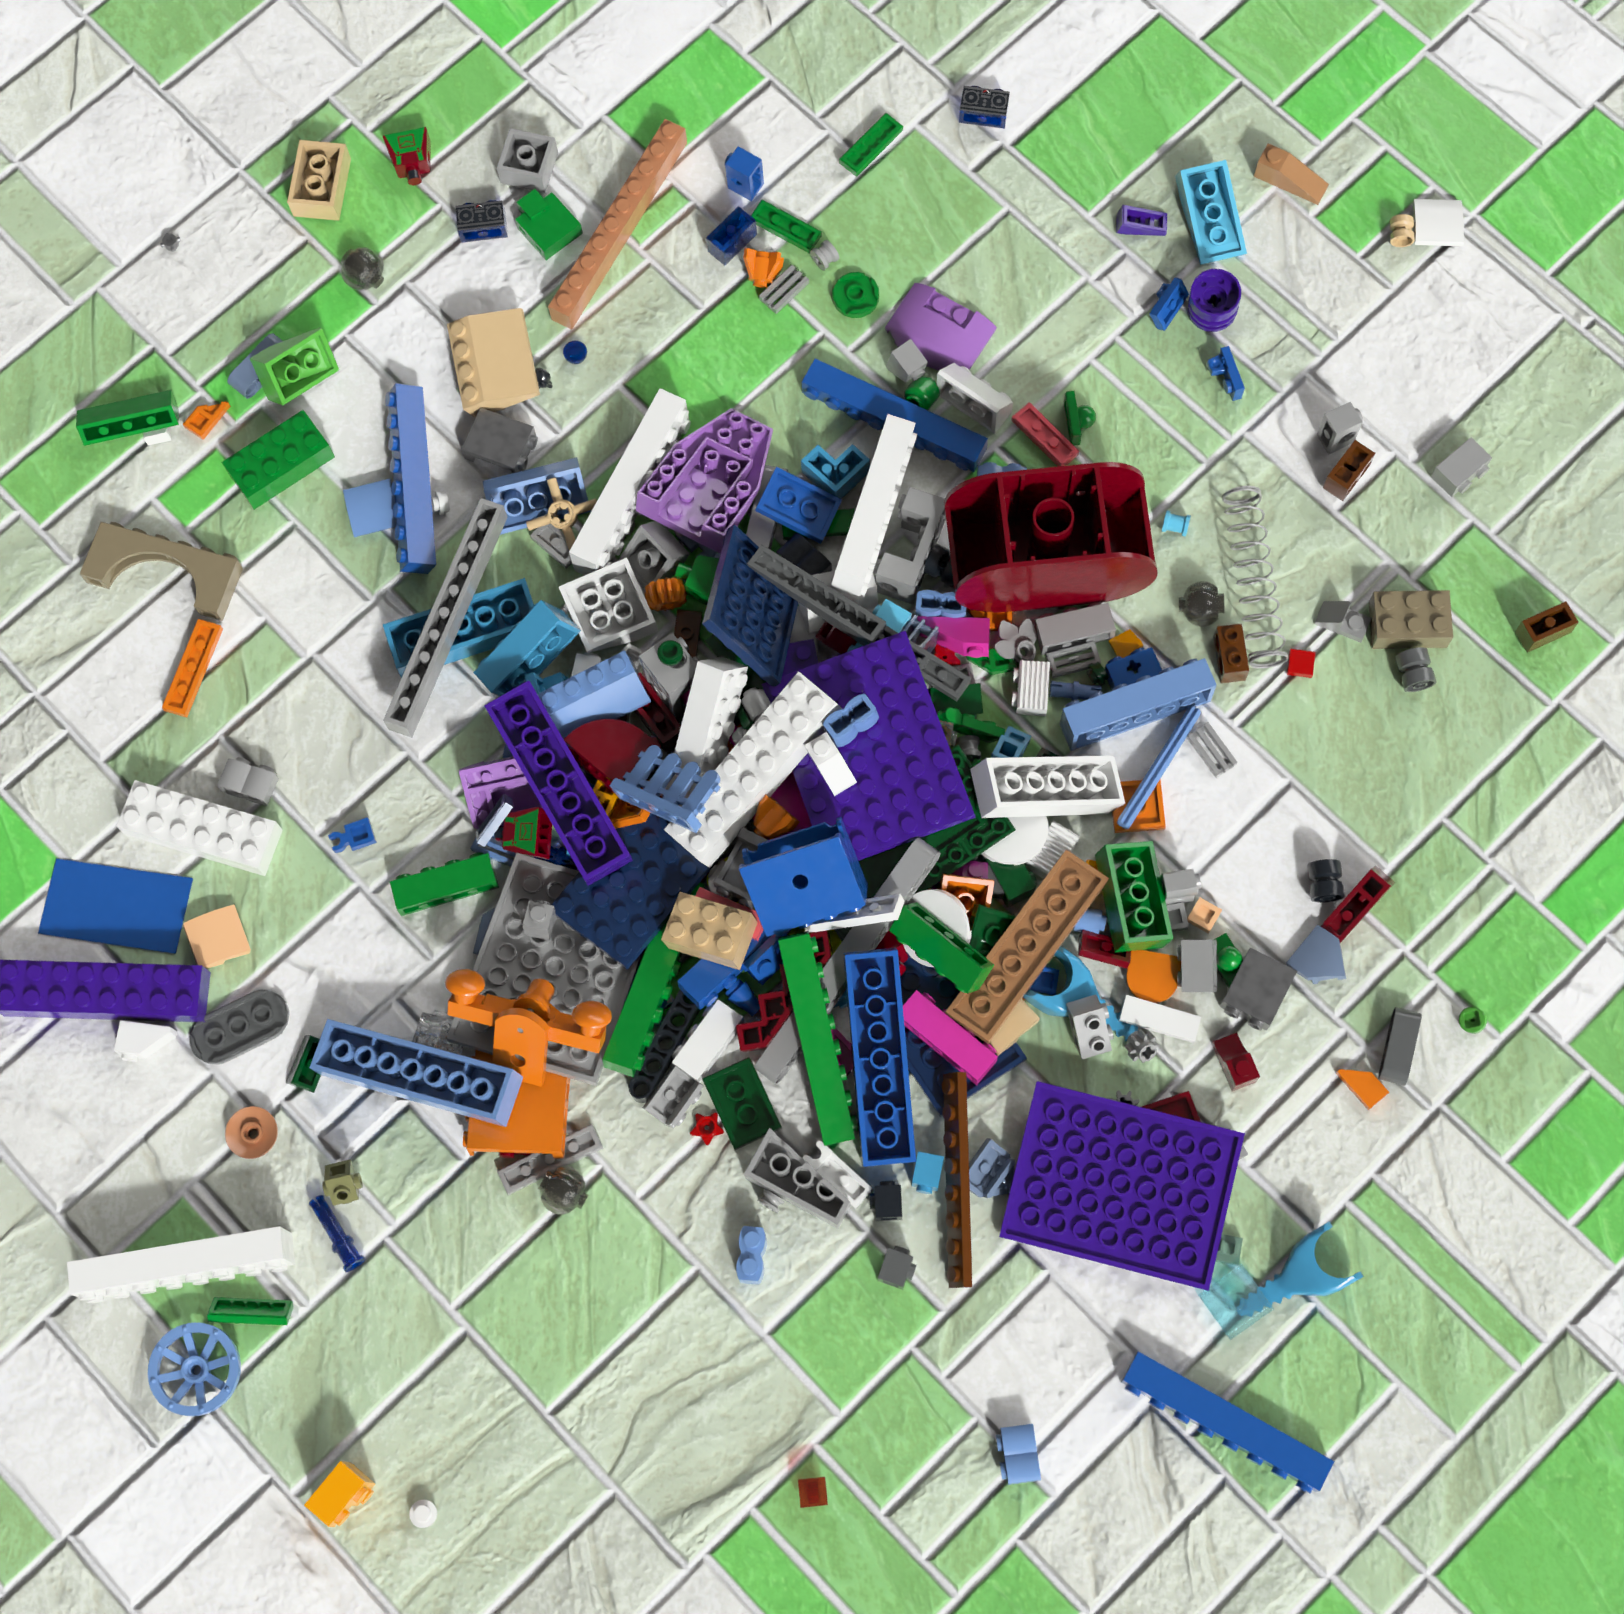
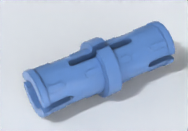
M1051 681L1049 697L1071 698L1072 701L1077 699L1088 700L1091 695L1101 692L1102 687L1101 685L1079 684V681H1074L1073 683Z

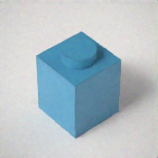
M918 1152L912 1180V1187H917V1192L932 1194V1191L938 1192L944 1156Z

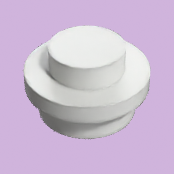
M436 491L435 497H431L432 508L434 512L438 511L439 516H441L445 512H449V501L446 492L440 493V491Z
M429 1500L415 1502L410 1509V1520L415 1526L420 1528L431 1526L437 1518L436 1506Z

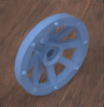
M196 1322L180 1325L166 1333L156 1344L148 1363V1382L157 1401L167 1410L184 1416H201L220 1408L234 1393L241 1373L240 1355L233 1340L224 1331L215 1326ZM192 1333L210 1335L200 1356H198ZM182 1336L189 1355L187 1359L168 1349L173 1342ZM217 1341H219L226 1350L227 1356L209 1362L208 1359ZM163 1356L181 1365V1370L160 1374V1364ZM229 1364V1374L226 1383L211 1374V1370ZM199 1365L201 1367V1371L199 1374L195 1375L194 1369L196 1366ZM184 1378L185 1381L173 1397L170 1398L164 1391L161 1383ZM205 1381L221 1390L217 1396L206 1402ZM195 1384L197 1406L179 1404L192 1385Z

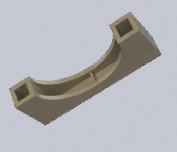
M100 522L80 571V575L86 583L110 589L114 580L133 565L148 561L169 562L185 569L192 575L196 586L194 607L202 616L223 621L243 571L241 564L235 556L227 553L219 555L206 547L194 548L191 544L184 541L176 543L159 534L155 536L147 535L145 531L138 528L129 530L116 522H110V524Z

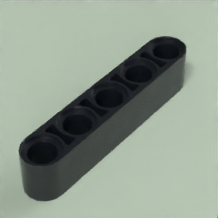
M681 989L644 1055L645 1060L641 1070H636L634 1077L630 1080L629 1092L638 1103H646L662 1081L673 1061L672 1055L674 1051L684 1041L700 1011L694 1003L688 1004L684 1002L686 995ZM683 1016L685 1018L683 1025L678 1027L672 1025L675 1017ZM667 1038L673 1040L670 1048H660L662 1040ZM657 1061L660 1063L658 1071L649 1072L647 1070L651 1062ZM640 1084L648 1086V1090L644 1095L635 1094V1089Z

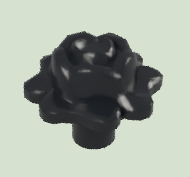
M536 368L535 372L539 389L552 388L550 373L542 368Z

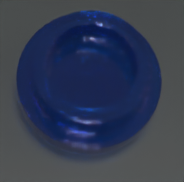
M576 340L568 342L563 349L564 358L572 364L582 363L587 356L585 344Z

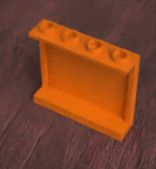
M475 1050V1056H471L473 1059L488 1063L493 1061V1055ZM546 1071L542 1087L522 1082L506 1127L465 1116V1120L469 1122L468 1131L463 1133V1147H466L470 1156H474V1151L552 1154L553 1158L564 1159L570 1078Z

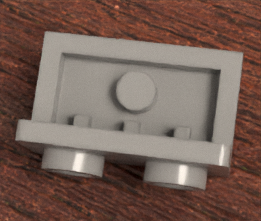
M672 1065L642 1108L664 1125L674 1128L684 1121L687 1115L685 1112L689 1106L699 1100L702 1094L701 1089L704 1085L693 1080L678 1067Z

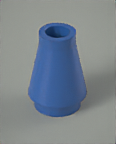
M738 979L726 991L725 994L729 997L728 1000L749 1013L752 1017L760 1010L759 1001L746 981L743 983Z

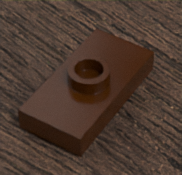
M677 609L674 635L677 639L681 637L689 647L687 652L692 658L697 657L702 612Z

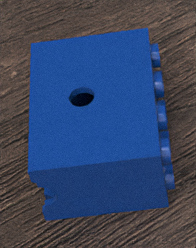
M841 817L837 818L835 825H828L826 822L759 843L758 849L755 851H750L748 848L742 850L744 864L739 865V871L766 937L771 935L781 936L790 929L796 927L806 928L815 921L821 919L831 920L840 913L846 911L856 912L866 905L867 882Z

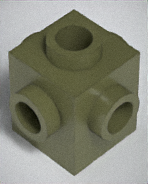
M351 1159L325 1165L322 1186L325 1196H330L332 1205L349 1204L352 1201L359 1200V1189L363 1188L360 1173H355Z

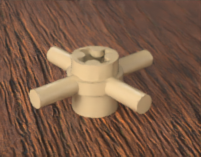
M552 478L547 480L553 499L547 515L526 521L529 531L548 524L562 529L568 550L570 551L575 542L572 526L577 522L578 514L592 510L597 500L595 498L573 505L571 502L563 500L557 479ZM567 509L569 514H565V521L560 523L557 512L558 510Z

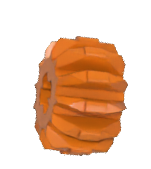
M666 577L665 579L651 581L645 586V599L651 610H673L686 603L687 594L681 579Z

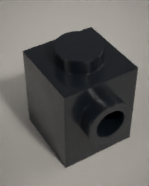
M881 1181L880 1186H874L875 1193H869L870 1209H875L876 1221L902 1220L901 1185H896L895 1181Z

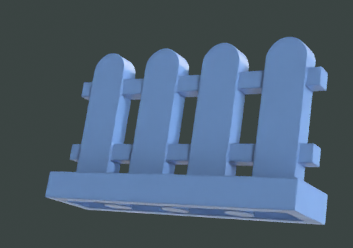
M652 745L645 752H640L638 755L640 760L631 773L626 772L623 776L625 781L615 778L610 784L612 790L621 800L694 833H697L702 826L696 818L697 814H703L706 810L704 807L706 801L713 791L717 793L721 788L718 785L720 783V776L715 770H709L703 777H700L701 768L696 762H689L682 769L680 768L682 760L675 753L669 754L663 761L661 760L663 752L657 745ZM656 766L659 767L650 781H646ZM677 775L678 777L668 790L665 789L673 776ZM694 783H696L697 786L694 788L688 798H685V795L687 794L691 786Z

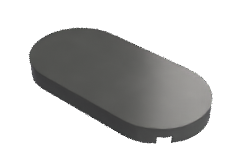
M257 990L206 1014L204 1018L205 1023L196 1022L189 1039L191 1050L197 1058L207 1064L218 1065L226 1063L282 1034L288 1025L290 1015L288 1005L280 995L272 991Z

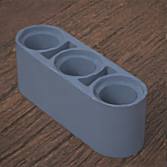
M274 333L266 336L231 372L227 380L228 384L245 398L253 397L262 388V385L250 358L267 347L280 343L283 340Z

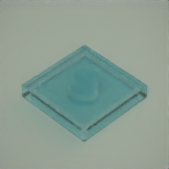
M1242 1264L1211 1285L1209 1291L1204 1290L1198 1295L1230 1341L1274 1310L1271 1303Z

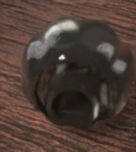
M358 247L355 250H348L342 257L341 275L349 287L364 291L371 287L378 288L384 280L382 276L384 261L375 250L367 247Z
M1195 582L1186 589L1184 597H1179V612H1184L1187 620L1195 626H1210L1218 620V613H1224V593H1218V587L1211 582Z
M559 1166L554 1173L548 1170L538 1187L539 1190L543 1191L541 1201L544 1207L558 1215L568 1214L576 1207L581 1209L588 1197V1194L584 1193L585 1180L583 1175L571 1166Z

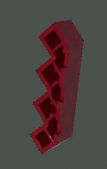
M827 930L809 933L810 937H816L819 952H815L814 957L816 963L821 962L822 968H824L833 955L830 934ZM780 964L783 991L758 995L762 1021L736 1025L740 1051L742 1052L766 1049L794 1010L783 964Z

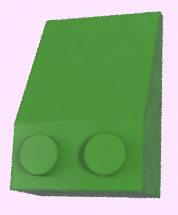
M320 327L269 346L250 358L267 399L282 406L339 371L323 329Z

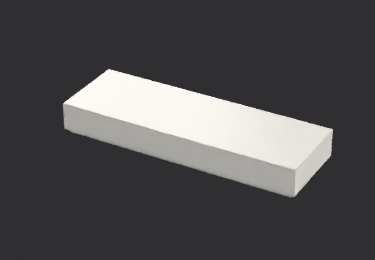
M1125 995L1118 1021L1194 1043L1201 1017Z

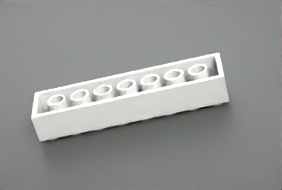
M663 389L658 390L569 551L576 572L587 575L613 564L612 561L615 555L619 556L624 547L623 541L626 535H630L635 527L634 521L638 514L641 515V513L636 511L637 492L673 445L679 442L682 433L686 434L690 427L691 421L689 420V410H687L685 399Z
M890 414L887 415L831 584V588L855 603H858L859 597H865L917 434L913 433L916 423Z
M798 671L715 769L720 776V783L718 785L721 788L717 793L713 791L704 804L706 810L703 814H697L696 818L702 824L697 833L672 822L664 830L696 859L710 868L736 838L741 828H744L756 814L758 804L765 795L770 797L808 753L804 745L826 732L823 726L825 719L833 712L842 708Z
M279 1226L67 1262L69 1293L79 1297V1300H87V1303L104 1301L103 1297L113 1296L115 1299L126 1298L130 1296V1292L140 1291V1294H150L156 1292L158 1287H166L167 1290L182 1288V1283L192 1282L193 1285H203L209 1283V1279L219 1278V1281L235 1279L236 1274L245 1273V1276H257L261 1274V1270L271 1269L272 1272L288 1270L287 1266L295 1265L292 1233Z

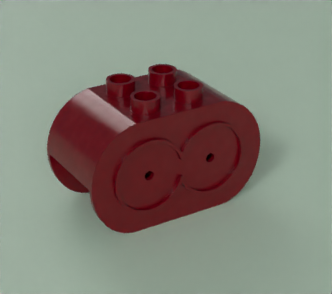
M1098 462L989 473L973 477L958 484L945 497L944 506L955 599L960 605L968 609L999 613L1083 605L1095 602L1103 603L1142 591L1157 578L1158 571L1155 563L1145 493V480L1142 472L1134 466L1118 462Z

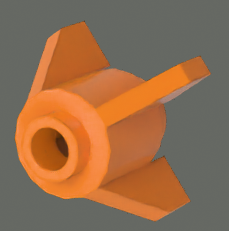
M744 249L743 258L749 275L748 280L752 281L755 287L767 288V284H772L783 268L784 258L781 257L780 252Z
M765 795L758 804L753 822L756 828L753 831L764 839H774L794 830L800 821L789 814L773 797Z

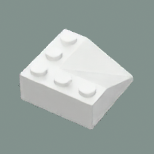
M627 558L559 586L573 622L581 630L579 635L587 653L634 642L658 632L655 619Z

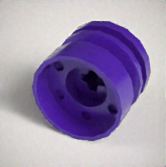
M1209 269L1199 274L1191 286L1188 300V315L1191 322L1199 329L1207 332H1218L1230 326L1237 315L1241 300V286L1238 279L1232 273L1223 269Z

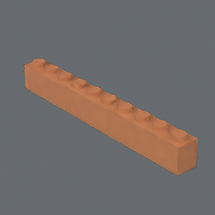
M664 119L549 304L551 320L571 330L574 328L687 145L684 127Z

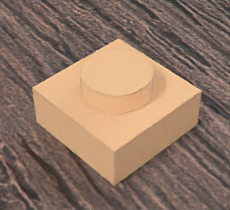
M1199 897L1187 921L1209 934L1222 909Z

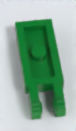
M949 707L943 711L936 712L941 726L963 735H975L979 737V740L988 743L998 741L1001 735H1005V729L996 726L995 722L977 720L974 715L961 714L959 709Z

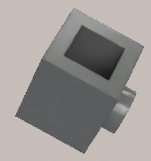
M895 1246L894 1249L888 1248L878 1281L903 1290L906 1279L912 1280L917 1266L912 1263L914 1256L909 1255L910 1251L899 1246Z

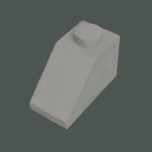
M909 339L891 352L886 368L906 383L910 379L915 381L925 373L928 361L914 342Z

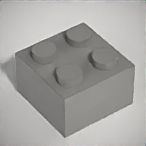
M510 128L497 165L500 183L529 190L536 189L538 192L545 193L558 155L555 138Z

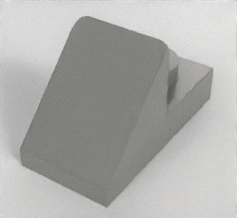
M1324 601L1314 624L1361 643L1371 617L1350 610L1351 602Z

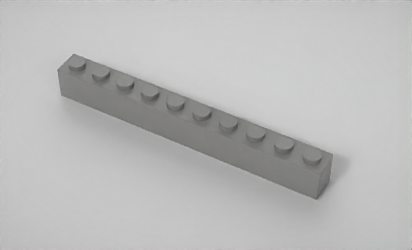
M480 498L383 719L389 730L411 738L413 737L508 518L503 505Z

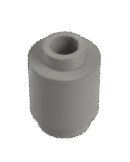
M756 687L747 690L741 700L752 722H756L771 704L764 690L757 689Z

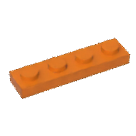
M201 619L197 620L162 705L164 711L188 717L223 631L221 625Z

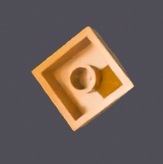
M340 1461L304 1506L328 1527H335L336 1524L340 1526L350 1515L348 1510L351 1506H358L360 1503L364 1504L374 1493L372 1488L375 1483L354 1464Z

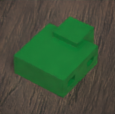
M533 189L516 202L521 213L515 219L517 229L545 260H548L583 234L579 221L552 192L543 198L536 189Z

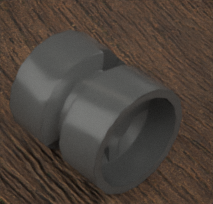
M1427 648L1409 649L1395 657L1399 672L1404 673L1401 681L1405 692L1425 690L1436 684L1434 671L1431 667H1428L1431 660Z

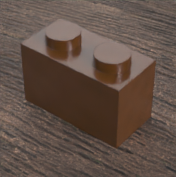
M1567 601L1521 621L1515 633L1528 653L1572 633L1579 622Z

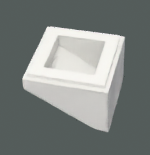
M169 427L143 433L147 445L172 440Z

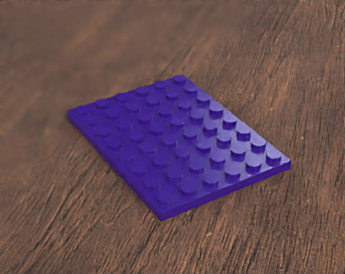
M906 631L798 670L842 709L854 697L866 694L876 707L879 719L871 728L858 732L857 736L849 744L842 747L836 746L857 781L854 785L834 796L808 753L793 769V774L812 826L826 822L828 825H835L837 818L841 817L859 861L911 842L917 838H922L976 818ZM798 671L782 676L781 683L777 686H771L767 682L762 684L770 703L775 700Z
M1036 1081L999 1237L1209 1291L1245 1133Z

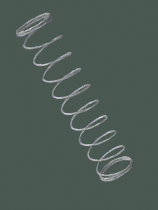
M1247 485L1226 491L1222 495V501L1229 505H1239L1226 509L1224 513L1228 515L1243 513L1252 508L1260 510L1263 514L1261 520L1255 524H1235L1227 529L1229 532H1241L1258 526L1265 530V536L1258 542L1243 541L1232 544L1230 547L1232 550H1242L1261 544L1268 548V554L1262 559H1246L1233 564L1236 568L1248 567L1260 562L1271 566V572L1265 577H1249L1236 582L1239 586L1251 585L1262 580L1270 581L1274 584V590L1266 596H1247L1239 600L1242 604L1257 602L1265 598L1273 599L1277 602V608L1269 614H1251L1242 618L1244 622H1251L1271 616L1280 621V626L1272 632H1256L1245 636L1247 640H1254L1272 634L1280 636L1284 640L1283 644L1275 650L1249 653V665L1253 668L1263 669L1279 666L1285 663L1289 657L1286 652L1278 651L1285 645L1286 639L1284 636L1275 633L1281 628L1283 621L1276 615H1272L1279 608L1280 603L1277 599L1270 597L1276 590L1277 585L1274 581L1267 579L1273 572L1274 567L1271 563L1264 560L1271 552L1270 547L1262 543L1267 537L1268 531L1265 527L1259 525L1264 519L1265 513L1260 508L1255 507L1262 499L1261 490L1258 487ZM1243 490L1258 493L1244 500L1231 501L1225 499L1226 496ZM1259 498V501L1253 506L1243 505L1251 503ZM1235 508H1247L1238 512H1227ZM1251 525L1239 530H1229L1237 526ZM1254 543L1245 547L1233 548L1240 544ZM1256 561L1247 565H1236L1242 562ZM1259 579L1249 583H1239L1246 580ZM1249 598H1259L1252 601H1242ZM1253 616H1262L1255 619H1246ZM1265 634V635L1258 636V637H1252V638L1249 637V636H1253V635ZM1266 656H1285V658L1272 663H1252L1254 660Z

